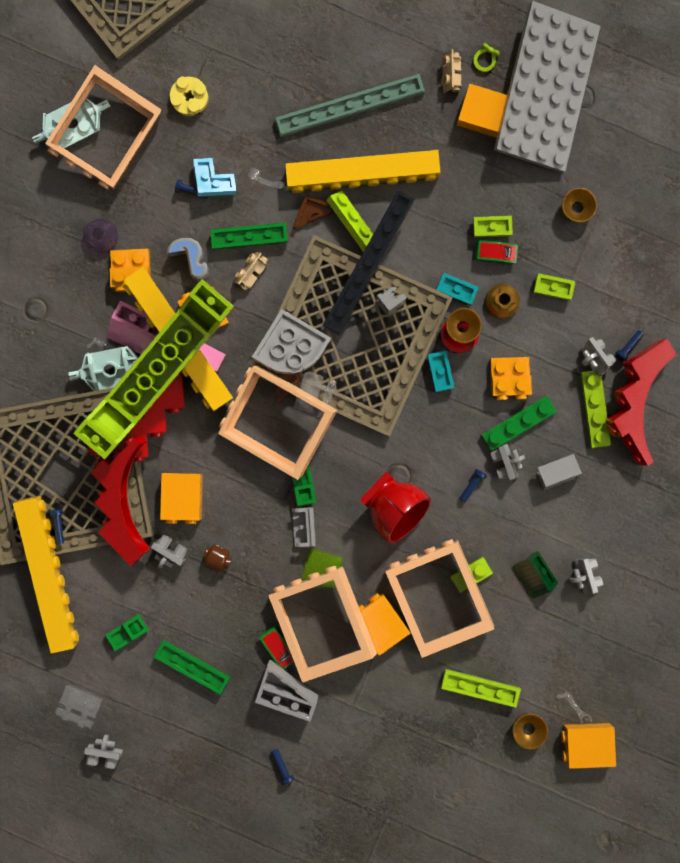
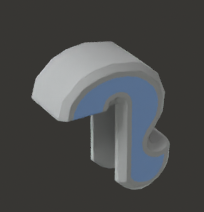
M180 238L173 241L167 250L169 257L187 253L192 278L197 281L205 280L209 275V267L205 262L202 263L204 252L199 243L192 238Z

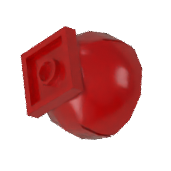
M387 471L360 499L371 510L373 527L381 538L388 543H395L412 531L431 506V498L423 489L415 484L397 482Z

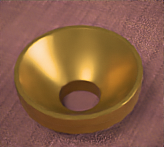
M585 188L570 190L562 201L564 216L574 223H583L590 220L597 210V201L594 194ZM572 204H581L582 212H573Z
M498 284L488 291L485 305L491 315L504 319L516 313L520 305V297L517 290L511 285ZM501 294L509 296L510 301L507 305H502L499 302Z
M459 308L453 311L447 319L446 329L448 335L458 343H469L475 340L481 332V319L475 311L469 308ZM463 321L468 324V330L465 333L458 331L457 324Z
M534 713L520 715L513 724V737L517 744L525 749L539 748L548 737L546 722ZM527 723H531L534 726V730L530 734L523 732V726Z

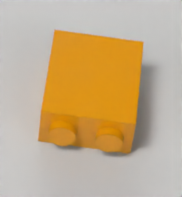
M469 84L456 126L497 138L507 95Z
M162 473L160 520H166L168 524H177V520H185V524H196V521L202 519L203 474Z
M376 593L368 599L370 602L367 605H359V609L375 650L380 656L409 635L410 630L383 593L381 595Z
M610 723L564 725V731H561L562 743H565V750H562V759L569 769L616 767L615 730Z

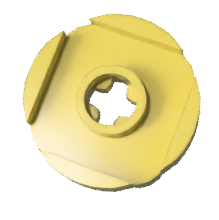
M180 77L173 84L170 91V100L179 114L189 117L195 116L194 114L204 111L208 104L209 97L206 86L199 79ZM191 92L194 98L186 101L185 94Z

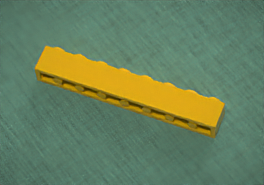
M438 150L287 163L288 191L301 193L306 189L321 191L322 188L328 187L331 190L341 189V186L357 188L361 184L377 186L379 183L387 182L388 185L397 184L398 181L414 183L417 182V179L434 181L440 175Z
M142 267L124 279L125 285L123 287L129 296L133 294L137 299L134 303L139 311H145L148 315L146 321L152 329L156 327L160 333L175 315V312L145 268ZM199 350L182 370V373L185 377L190 376L193 381L191 386L195 392H201L204 397L202 402L206 408H212L214 411L233 397L201 350Z
M41 496L18 500L13 503L50 653L74 649L79 641V635L73 627L74 615L69 611L68 605L70 600L68 594L64 591L65 579L63 575H60V560L55 555L54 549L56 544L54 538L50 535L51 524L49 519H46L45 501L41 500Z

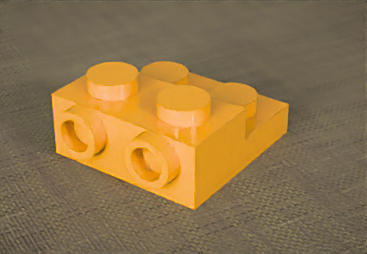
M149 249L110 251V287L115 292H126L123 287L125 285L124 279L142 267L145 268L151 277Z
M529 357L490 359L491 397H496V400H508V396H515L516 400L527 399V396L532 395Z

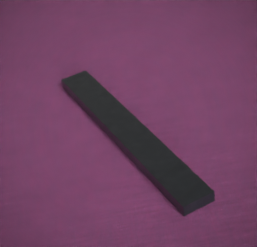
M399 190L397 191L322 326L338 335L341 334L415 202L414 198Z

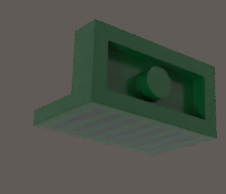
M539 551L532 553L526 560L513 565V568L533 599L549 593L559 584Z

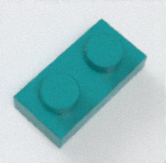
M443 273L436 290L471 306L479 287Z
M447 351L428 354L427 357L435 392L455 388Z

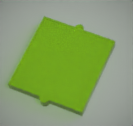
M311 548L308 560L305 561L306 566L302 579L307 580V576L318 572L319 575L326 573L325 569L334 565L336 568L341 567L343 558ZM332 580L321 585L334 588L335 582Z

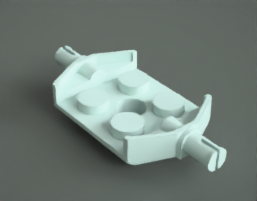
M86 98L74 117V120L78 121L75 128L68 127L58 145L66 148L100 131L101 111L111 107L108 100L106 99L99 104H94ZM70 103L49 114L43 113V131L32 137L36 145L49 139Z
M129 345L99 352H88L84 356L82 368L78 371L69 372L70 380L84 379L93 391L113 388L139 357ZM108 364L113 365L115 373L108 374L105 371V366Z

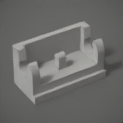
M391 287L383 294L377 295L376 302L387 316L401 307L406 301L404 294L399 295L395 299V293L393 292L396 290V287Z
M574 454L537 468V474L544 490L578 478L582 474Z
M313 507L292 508L295 547L316 546Z

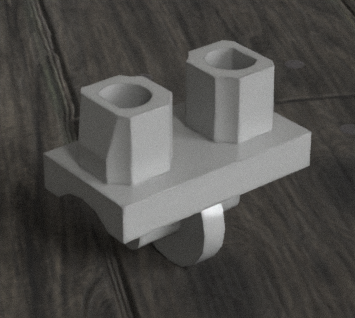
M592 337L581 348L582 354L585 357L582 364L584 366L590 364L598 375L602 376L616 362V359L612 354L605 355L603 352L605 344L602 339L595 340Z
M508 444L500 446L499 449L491 453L494 462L503 460L505 467L497 469L499 479L509 478L512 480L518 477L516 467L517 469L522 468L520 460L525 459L524 455L519 456L517 449L510 452Z
M163 535L158 542H154L151 546L152 549L164 556L162 557L159 554L155 556V559L160 562L158 565L160 569L164 565L169 568L173 566L174 563L168 559L180 566L183 565L188 548L178 544L173 552L168 548L173 540L167 535Z
M588 558L573 560L576 569L573 570L575 577L570 578L571 583L577 582L578 589L582 588L583 594L597 593L598 588L604 585L600 576H593L592 570L598 568L597 560Z
M105 734L103 740L96 739L95 744H89L85 748L84 754L87 755V765H98L99 757L106 758L105 767L115 769L118 760L123 754V749L114 748L116 742L109 741V735Z

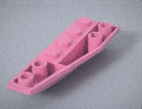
M120 300L111 317L107 338L123 346L129 345L133 351L142 354L159 334V331L156 327L153 329L146 321V318H148L146 313L140 312L138 309ZM204 344L200 350L214 371L218 372L226 354Z

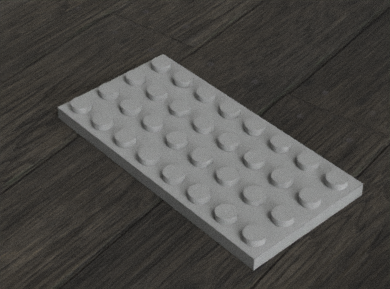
M530 2L494 151L560 173L566 171L600 30L599 25L538 2Z

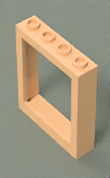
M94 65L45 143L46 147H48L47 151L55 157L60 155L65 158L64 162L72 168H75V166L82 169L81 173L90 179L92 177L99 180L98 184L107 190L109 187L114 189L162 110ZM95 84L148 118L111 179L58 145V142Z
M255 365L252 368L249 367L244 376L246 378L244 384H241L236 391L238 395L236 400L230 403L227 409L229 413L226 418L222 419L219 425L221 429L218 434L298 480L306 471L338 410L259 365ZM260 376L323 411L296 464L234 428Z
M453 539L447 540L442 543V547L435 549V546L424 550V554L417 556L416 553L406 557L407 561L400 563L396 561L388 565L389 568L385 572L422 658L494 630V623L458 540L454 542ZM453 553L482 621L424 643L396 575Z
M335 565L325 569L326 573L320 575L318 572L308 575V579L304 581L301 578L290 582L291 585L288 587L280 585L273 588L274 592L268 595L302 683L373 659L377 654L343 566L336 568ZM334 580L361 649L307 667L281 599Z

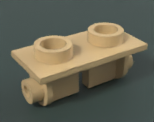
M451 49L442 56L441 66L443 67L441 80L443 93L452 89V92H459L462 87L461 74H455V71H461V56L457 52L453 53V49Z
M260 252L251 253L246 260L247 264L245 267L239 269L235 275L234 283L239 285L242 283L240 287L245 291L248 288L250 289L257 280V277L252 273L255 271L260 275L268 265V259L264 256L260 258L262 254Z

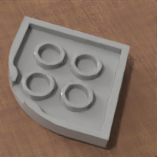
M281 309L254 352L252 359L277 373L295 374L303 372L319 360L331 338Z

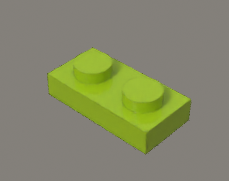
M512 216L474 217V238L512 236Z
M538 273L533 293L571 301L575 281Z
M483 556L469 564L476 583L493 574ZM461 570L450 575L460 593L468 589Z

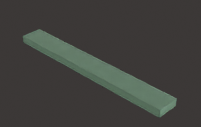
M416 74L276 117L275 121L280 137H284L425 93L420 74Z

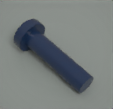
M177 180L175 192L183 191L198 196L196 187L183 184V180ZM199 196V197L208 199L209 196Z
M638 330L621 351H616L615 356L625 362L628 359V353L644 334Z
M475 469V476L459 497L465 502L481 479L485 480L487 477L486 474L478 469Z
M62 509L49 511V516H53L56 545L64 544L61 523Z
M279 750L272 751L271 754L282 776L281 784L286 785L292 782L294 777L289 775Z

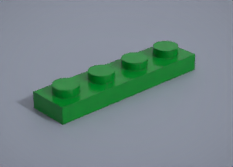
M286 222L210 230L213 250L288 243Z
M545 396L481 434L490 451H493L557 411L548 396Z
M164 639L154 655L155 659L220 695L231 677Z

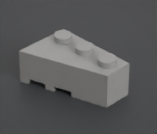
M269 660L255 703L310 722L317 704L318 695L273 661Z

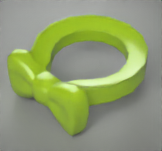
M484 43L482 49L474 56L473 64L475 68L480 72L491 71L500 52ZM486 52L491 53V65L481 67L477 62L478 57Z

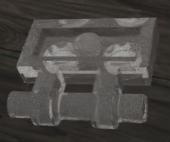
M305 371L300 389L315 398H318L320 390L324 391L325 395L322 402L329 405L332 395H335L337 381L329 379L328 386L322 385L323 376ZM297 397L294 408L312 414L314 406ZM319 410L318 416L321 417L323 411Z
M68 683L59 702L66 707L65 709L58 707L55 714L60 716L62 720H70L77 723V726L81 728L87 727L91 729L94 722L87 719L88 715L94 718L97 716L104 698ZM72 709L82 712L81 716L72 713Z

